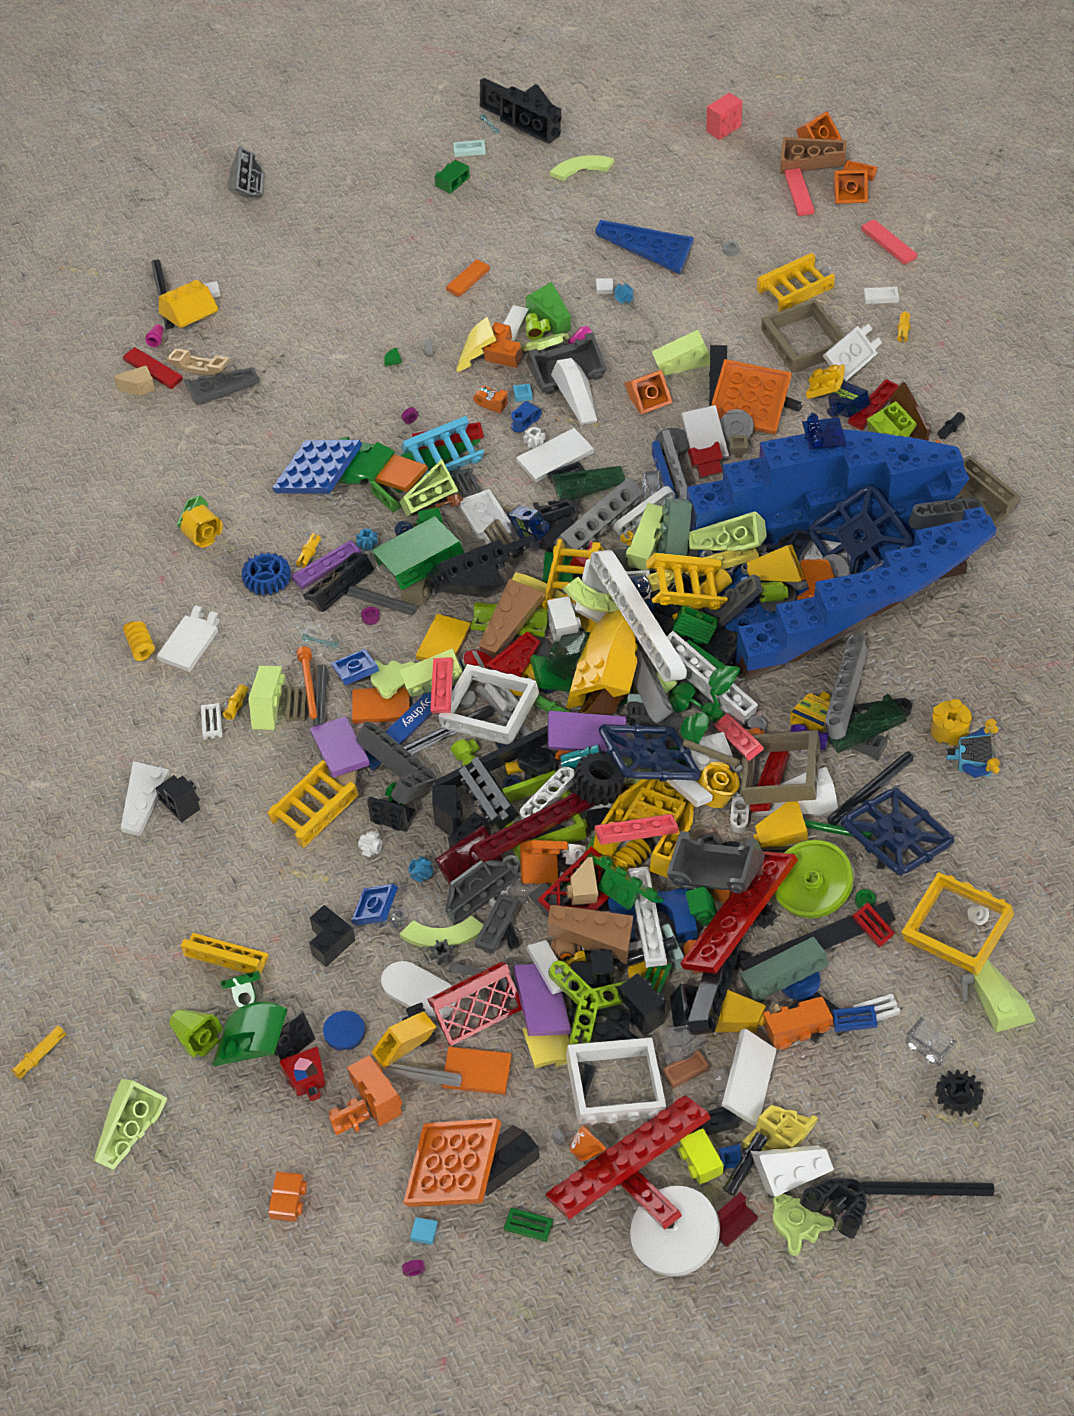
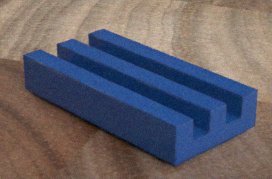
M874 1005L831 1011L835 1032L877 1028L878 1023ZM871 1013V1015H864V1016H859V1015H857V1014ZM855 1015L846 1018H838V1016Z

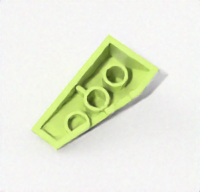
M755 511L689 532V547L691 550L744 551L761 546L767 537L765 520Z
M987 959L978 976L973 974L974 987L995 1033L1035 1022L1036 1019L1028 1002Z
M121 1079L111 1101L94 1161L114 1170L129 1153L133 1144L138 1139H141L146 1129L159 1118L167 1098L133 1080Z

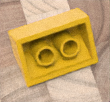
M198 280L159 296V314L179 328L218 312V307L209 288Z

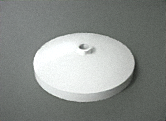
M685 1186L666 1187L659 1191L680 1211L682 1216L664 1230L639 1206L631 1223V1243L637 1257L650 1270L665 1276H681L697 1270L712 1256L718 1244L720 1224L716 1210L703 1194Z

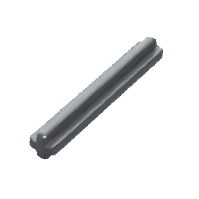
M350 586L348 590L349 596L411 616L416 612V606L355 586Z
M324 664L316 666L315 704L317 718L313 719L314 726L324 723L327 669Z

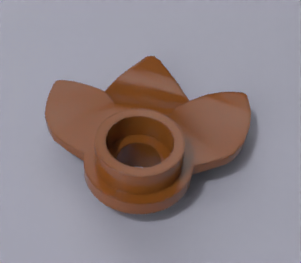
M460 493L446 496L447 500L440 501L434 507L429 506V508H441L445 504H450V507L461 505L460 501H463V497H461Z

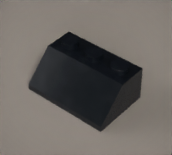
M512 1125L498 1135L485 1190L486 1196L493 1193L540 1158L539 1146L526 1131Z

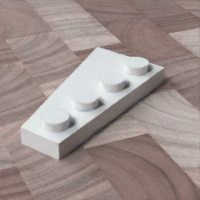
M133 761L121 823L122 832L141 836L158 800L155 788L168 779L170 775L169 769Z

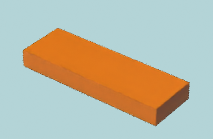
M476 259L446 286V291L460 297L490 270V265Z

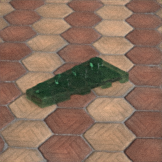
M621 466L552 475V482L558 501L564 499L574 500L620 485L625 481Z
M888 693L883 696L881 702L878 704L875 702L869 706L870 710L855 716V720L848 724L843 738L832 739L828 736V741L837 754L907 721L904 712Z

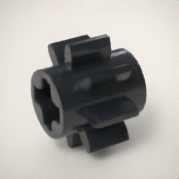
M765 905L755 919L754 926L758 925L763 927V929L769 925L773 926L777 912L772 911L773 905Z

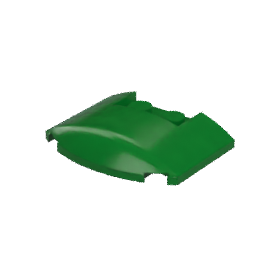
M348 436L340 438L338 440H349L350 438ZM361 442V448L338 482L360 484V480L368 478L369 482L373 481L395 454L394 450L379 442H376V444Z
M266 1001L250 1003L235 1010L226 1020L212 1065L215 1067L274 1055L288 1009L284 1006L281 1007L278 1003Z

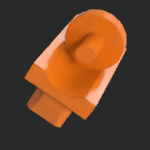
M355 1097L349 1100L347 1108L340 1110V1108L335 1107L329 1111V1120L336 1136L350 1128H353L355 1132L360 1131L358 1124L371 1118L364 1099L358 1100Z

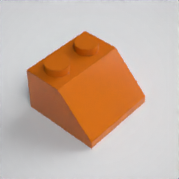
M828 111L815 116L795 129L799 138L842 139Z
M840 170L833 172L835 204L868 203V170Z
M662 370L654 371L625 382L629 398L640 414L673 403Z

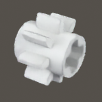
M531 427L528 431L525 430V436H523L524 443H528V448L534 449L544 444L545 433H541L540 428Z
M370 831L366 835H361L358 848L363 850L362 855L371 857V855L374 856V853L378 854L380 852L383 842L378 838V833Z

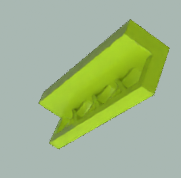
M475 602L471 630L485 631L497 604ZM537 608L536 612L526 621L524 627L517 634L523 635L528 631L533 636L545 637L548 627V609Z

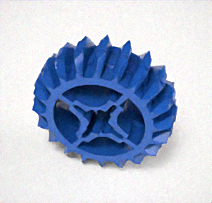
M269 551L267 554L261 552L259 556L254 554V558H248V562L244 563L241 571L244 586L250 593L254 592L256 596L261 593L263 597L268 593L270 596L273 592L278 593L279 589L284 590L291 577V569L287 560L282 555L278 556L276 552L271 555Z

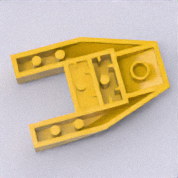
M641 779L618 796L601 825L672 814L678 826V833L662 835L652 852L649 868L650 872L668 878L667 871L680 831L690 832L694 805L667 781L660 782L656 779ZM595 833L593 848L598 853L612 857L621 842L600 845Z

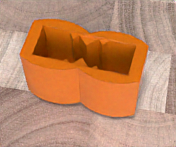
M276 1172L269 1205L270 1219L297 1222L298 1215L302 1216L303 1202L300 1201L302 1195H306L307 1181H304L303 1174Z

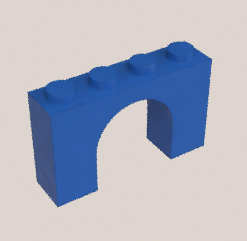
M678 888L673 891H658V895L664 900L662 903H656L657 912L665 914L672 921L677 943L697 940L696 921L690 914L689 903L685 895L689 889ZM608 898V911L610 913L633 916L634 923L637 918L634 905L632 909H626L612 898ZM634 926L630 943L636 942Z

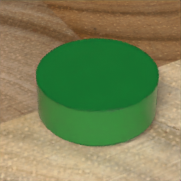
M862 889L856 893L855 905L859 909L867 902L871 907L875 905L876 896L872 891Z

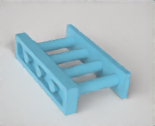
M466 416L402 442L401 446L404 454L412 453L415 461L422 464L425 463L418 449L422 446L428 447L437 464L441 457L434 443L437 440H443L453 459L452 462L445 464L448 472L470 463L476 464L482 460L484 454L483 449L475 451L466 433L469 423ZM457 433L460 435L469 455L462 458L459 457L450 439L452 434ZM428 470L418 480V482L429 472Z

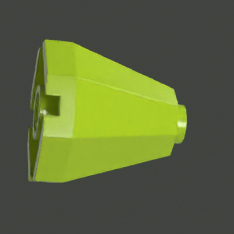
M185 1009L174 1012L169 1022L171 1029L184 1050L191 1057H196V1055L200 1057L206 1056L218 1044L217 1034L218 1032L221 1034L223 1029L218 1018L213 1014Z

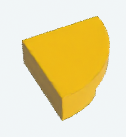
M584 950L574 953V957L570 960L567 959L565 963L571 968V963L578 961L586 962Z

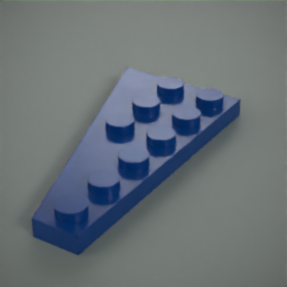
M600 220L595 230L597 236L678 274H681L694 242V237Z

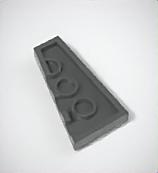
M253 367L234 370L227 375L217 373L215 377L210 378L200 376L198 380L190 381V378L184 379V383L196 405L260 383L259 376Z
M753 574L739 582L736 588L727 589L721 597H727L728 601L721 608L711 610L710 608L703 607L704 613L717 618L716 629L718 627L723 628L763 591L760 577Z

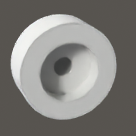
M977 903L973 904L967 911L969 921L977 925H983L989 918V909Z

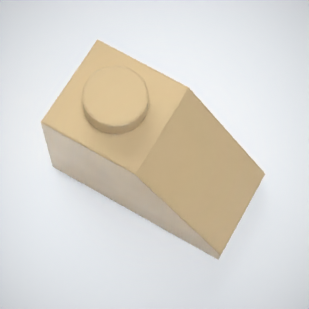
M147 366L114 376L117 389L138 396L155 391L153 379Z
M588 857L571 876L570 885H567V897L572 899V905L597 903L598 890L592 857Z

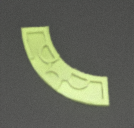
M598 155L571 158L554 167L550 171V177L564 181L570 175L577 173V170L586 168L587 170L607 172L614 164V159Z
M579 577L562 588L574 601L590 610L604 613H612L619 610L609 593L597 592L587 586Z
M473 916L457 925L446 928L427 927L413 920L400 933V938L422 948L423 946L434 947L436 940L444 942L445 939L448 941V946H456L475 940L484 924Z

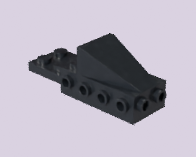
M486 78L480 80L479 107L500 116L501 122L548 144L560 136L562 109L551 103L539 85L535 84L524 92L513 86L508 89Z
M532 534L503 546L499 539L442 561L426 574L429 586L435 595L445 592L488 598L505 585L498 570L505 567L504 563L513 556L515 559L523 555V552L531 548L530 545L536 540Z

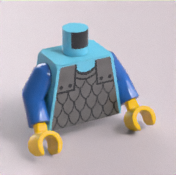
M993 718L988 719L985 722V727L965 737H961L957 749L947 748L946 760H958V770L973 778L981 776L990 777L991 771L997 774L1000 770L998 767L1000 762L997 758H992L991 735H988L989 732L992 734L998 732L997 722Z

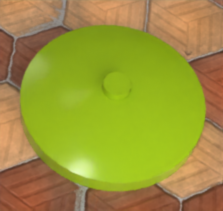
M808 840L792 846L785 852L787 854H795L798 859L774 893L778 902L786 911L797 917L813 919L829 915L844 904L851 893L854 874L849 859L839 847L827 841Z

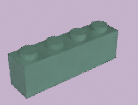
M665 500V504L662 507L664 520L660 526L662 540L659 541L660 553L687 556L692 503L689 500Z
M813 936L741 972L740 976L743 987L752 1000L758 1002L817 971H821L829 965L826 952Z

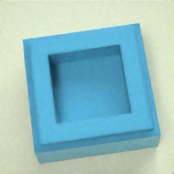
M530 384L513 386L515 402L533 400Z
M416 1217L410 1236L411 1241L433 1245L438 1222Z

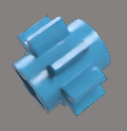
M619 283L614 289L616 293L614 295L615 299L622 304L625 301L629 304L634 298L632 294L634 290L627 283H624L623 286Z
M363 529L360 531V534H356L357 547H362L363 551L373 550L374 546L378 545L377 532L373 533L371 529Z
M419 856L418 860L413 859L408 867V872L411 873L410 877L422 883L423 879L428 880L433 874L432 862L422 856Z

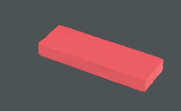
M452 657L433 658L430 709L432 714L451 713Z

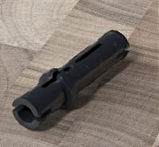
M674 936L663 940L665 953L678 949ZM643 949L629 953L627 964L615 958L619 971L645 961Z
M756 1132L748 1148H744L742 1158L722 1188L729 1195H736L737 1190L754 1164L750 1151H762L766 1142H768V1138L763 1134Z

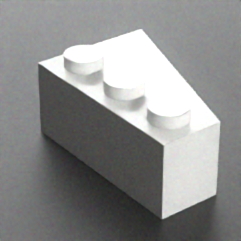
M817 1145L780 1150L772 1149L769 1151H750L766 1193L774 1197L834 1170L827 1150Z

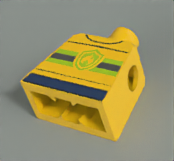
M821 692L819 696L811 693L807 694L790 712L789 724H800L808 730L825 732L827 729L825 719L830 704V694L827 692Z

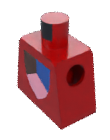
M317 1046L279 1061L283 1075L297 1096L307 1094L310 1101H315L321 1097L319 1089L324 1087L326 1083Z

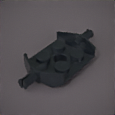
M562 991V995L571 1000L569 1020L573 1023L577 1004ZM589 996L586 999H584L587 1001V1005L584 1010H588L590 1004L592 1003L591 997ZM617 1005L597 1010L596 1017L603 1016L606 1018V1021L603 1023L594 1022L591 1035L599 1042L640 1039L630 1032L631 1011L627 1013ZM581 1015L579 1017V1022L582 1025H589L590 1020L587 1016Z

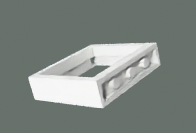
M467 664L452 691L451 713H440L438 716L441 727L508 745L516 738L539 694L537 683L530 678H522L514 674L501 673L497 670H489ZM472 680L524 692L506 727L454 714Z
M652 1038L568 1045L566 1060L578 1125H594L601 1122L612 1124L623 1120L633 1122L644 1118L652 1119L660 1111L666 1109ZM647 1056L655 1102L586 1108L578 1062Z

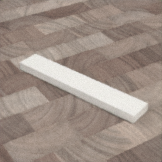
M648 866L628 869V874L631 877L635 876L641 879L644 886L652 888ZM639 894L634 907L646 967L667 965L656 903L650 902Z

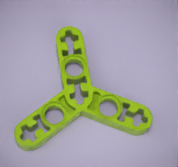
M563 961L553 962L548 970L551 980L577 1004L570 1035V1045L578 1044V1040L575 1038L580 1035V1031H584L582 1040L585 1042H582V1044L590 1043L597 1010L623 1004L618 998L617 989L624 982L592 989ZM561 968V974L556 975L554 973L555 970ZM567 974H568L570 977H568L567 980H566L565 983H564L562 980H563L564 977H566ZM568 982H577L579 990L572 991L568 987ZM610 991L614 995V999L612 1001L605 1000L603 992ZM589 996L591 997L592 1003L590 1004L588 1010H584L587 1005V1001L584 999H586ZM581 1015L587 1016L590 1020L589 1025H582L579 1022V1017Z

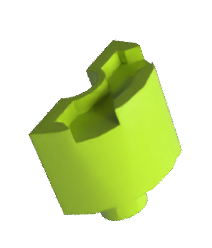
M782 581L761 582L763 590L761 595H764V598H760L761 603L784 601V598H788V589L786 585H783Z

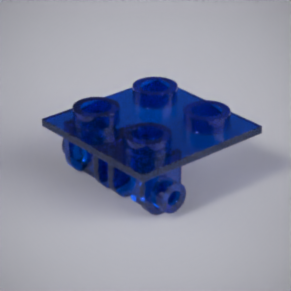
M812 412L809 413L807 421H802L809 450L846 446L839 417L819 419L818 415Z

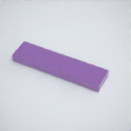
M350 540L291 575L292 580L303 590L325 577L354 552L361 553V550Z

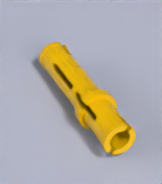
M57 1025L29 1053L26 1052L24 1058L11 1069L14 1076L21 1080L32 1067H36L41 1058L66 1036V1033L63 1032L64 1030Z

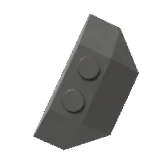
M239 146L230 169L229 191L241 196H262L264 172L259 162L255 159L254 152Z
M480 860L450 883L445 912L451 922L456 925L520 878L511 863L489 860L483 863Z

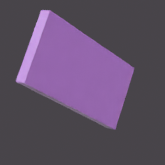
M549 711L548 749L577 751L584 750L589 746L592 748L593 745L599 744L602 753L608 754L607 747L600 736L599 727L603 724L626 725V717ZM618 733L626 737V733ZM613 741L614 745L618 746V748H625Z
M346 716L310 728L311 735L333 778L370 765L362 746L356 741V735Z
M535 964L514 965L513 972L528 1036L569 1035L571 1029L562 992L552 995Z

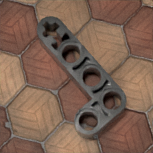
M974 497L916 504L913 507L908 522L912 528L925 529L962 521L964 510L982 507L983 505L979 499Z

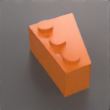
M822 996L798 1003L799 1007L788 1009L787 1006L781 1007V1012L770 1014L769 1011L763 1012L764 1029L774 1048L783 1050L790 1047L796 1041L808 1040L813 1033H825L831 1029L833 1017Z
M369 1055L347 1067L350 1080L361 1098L366 1102L367 1108L379 1127L402 1115V1100L392 1087L389 1079L382 1073L378 1061L374 1062Z

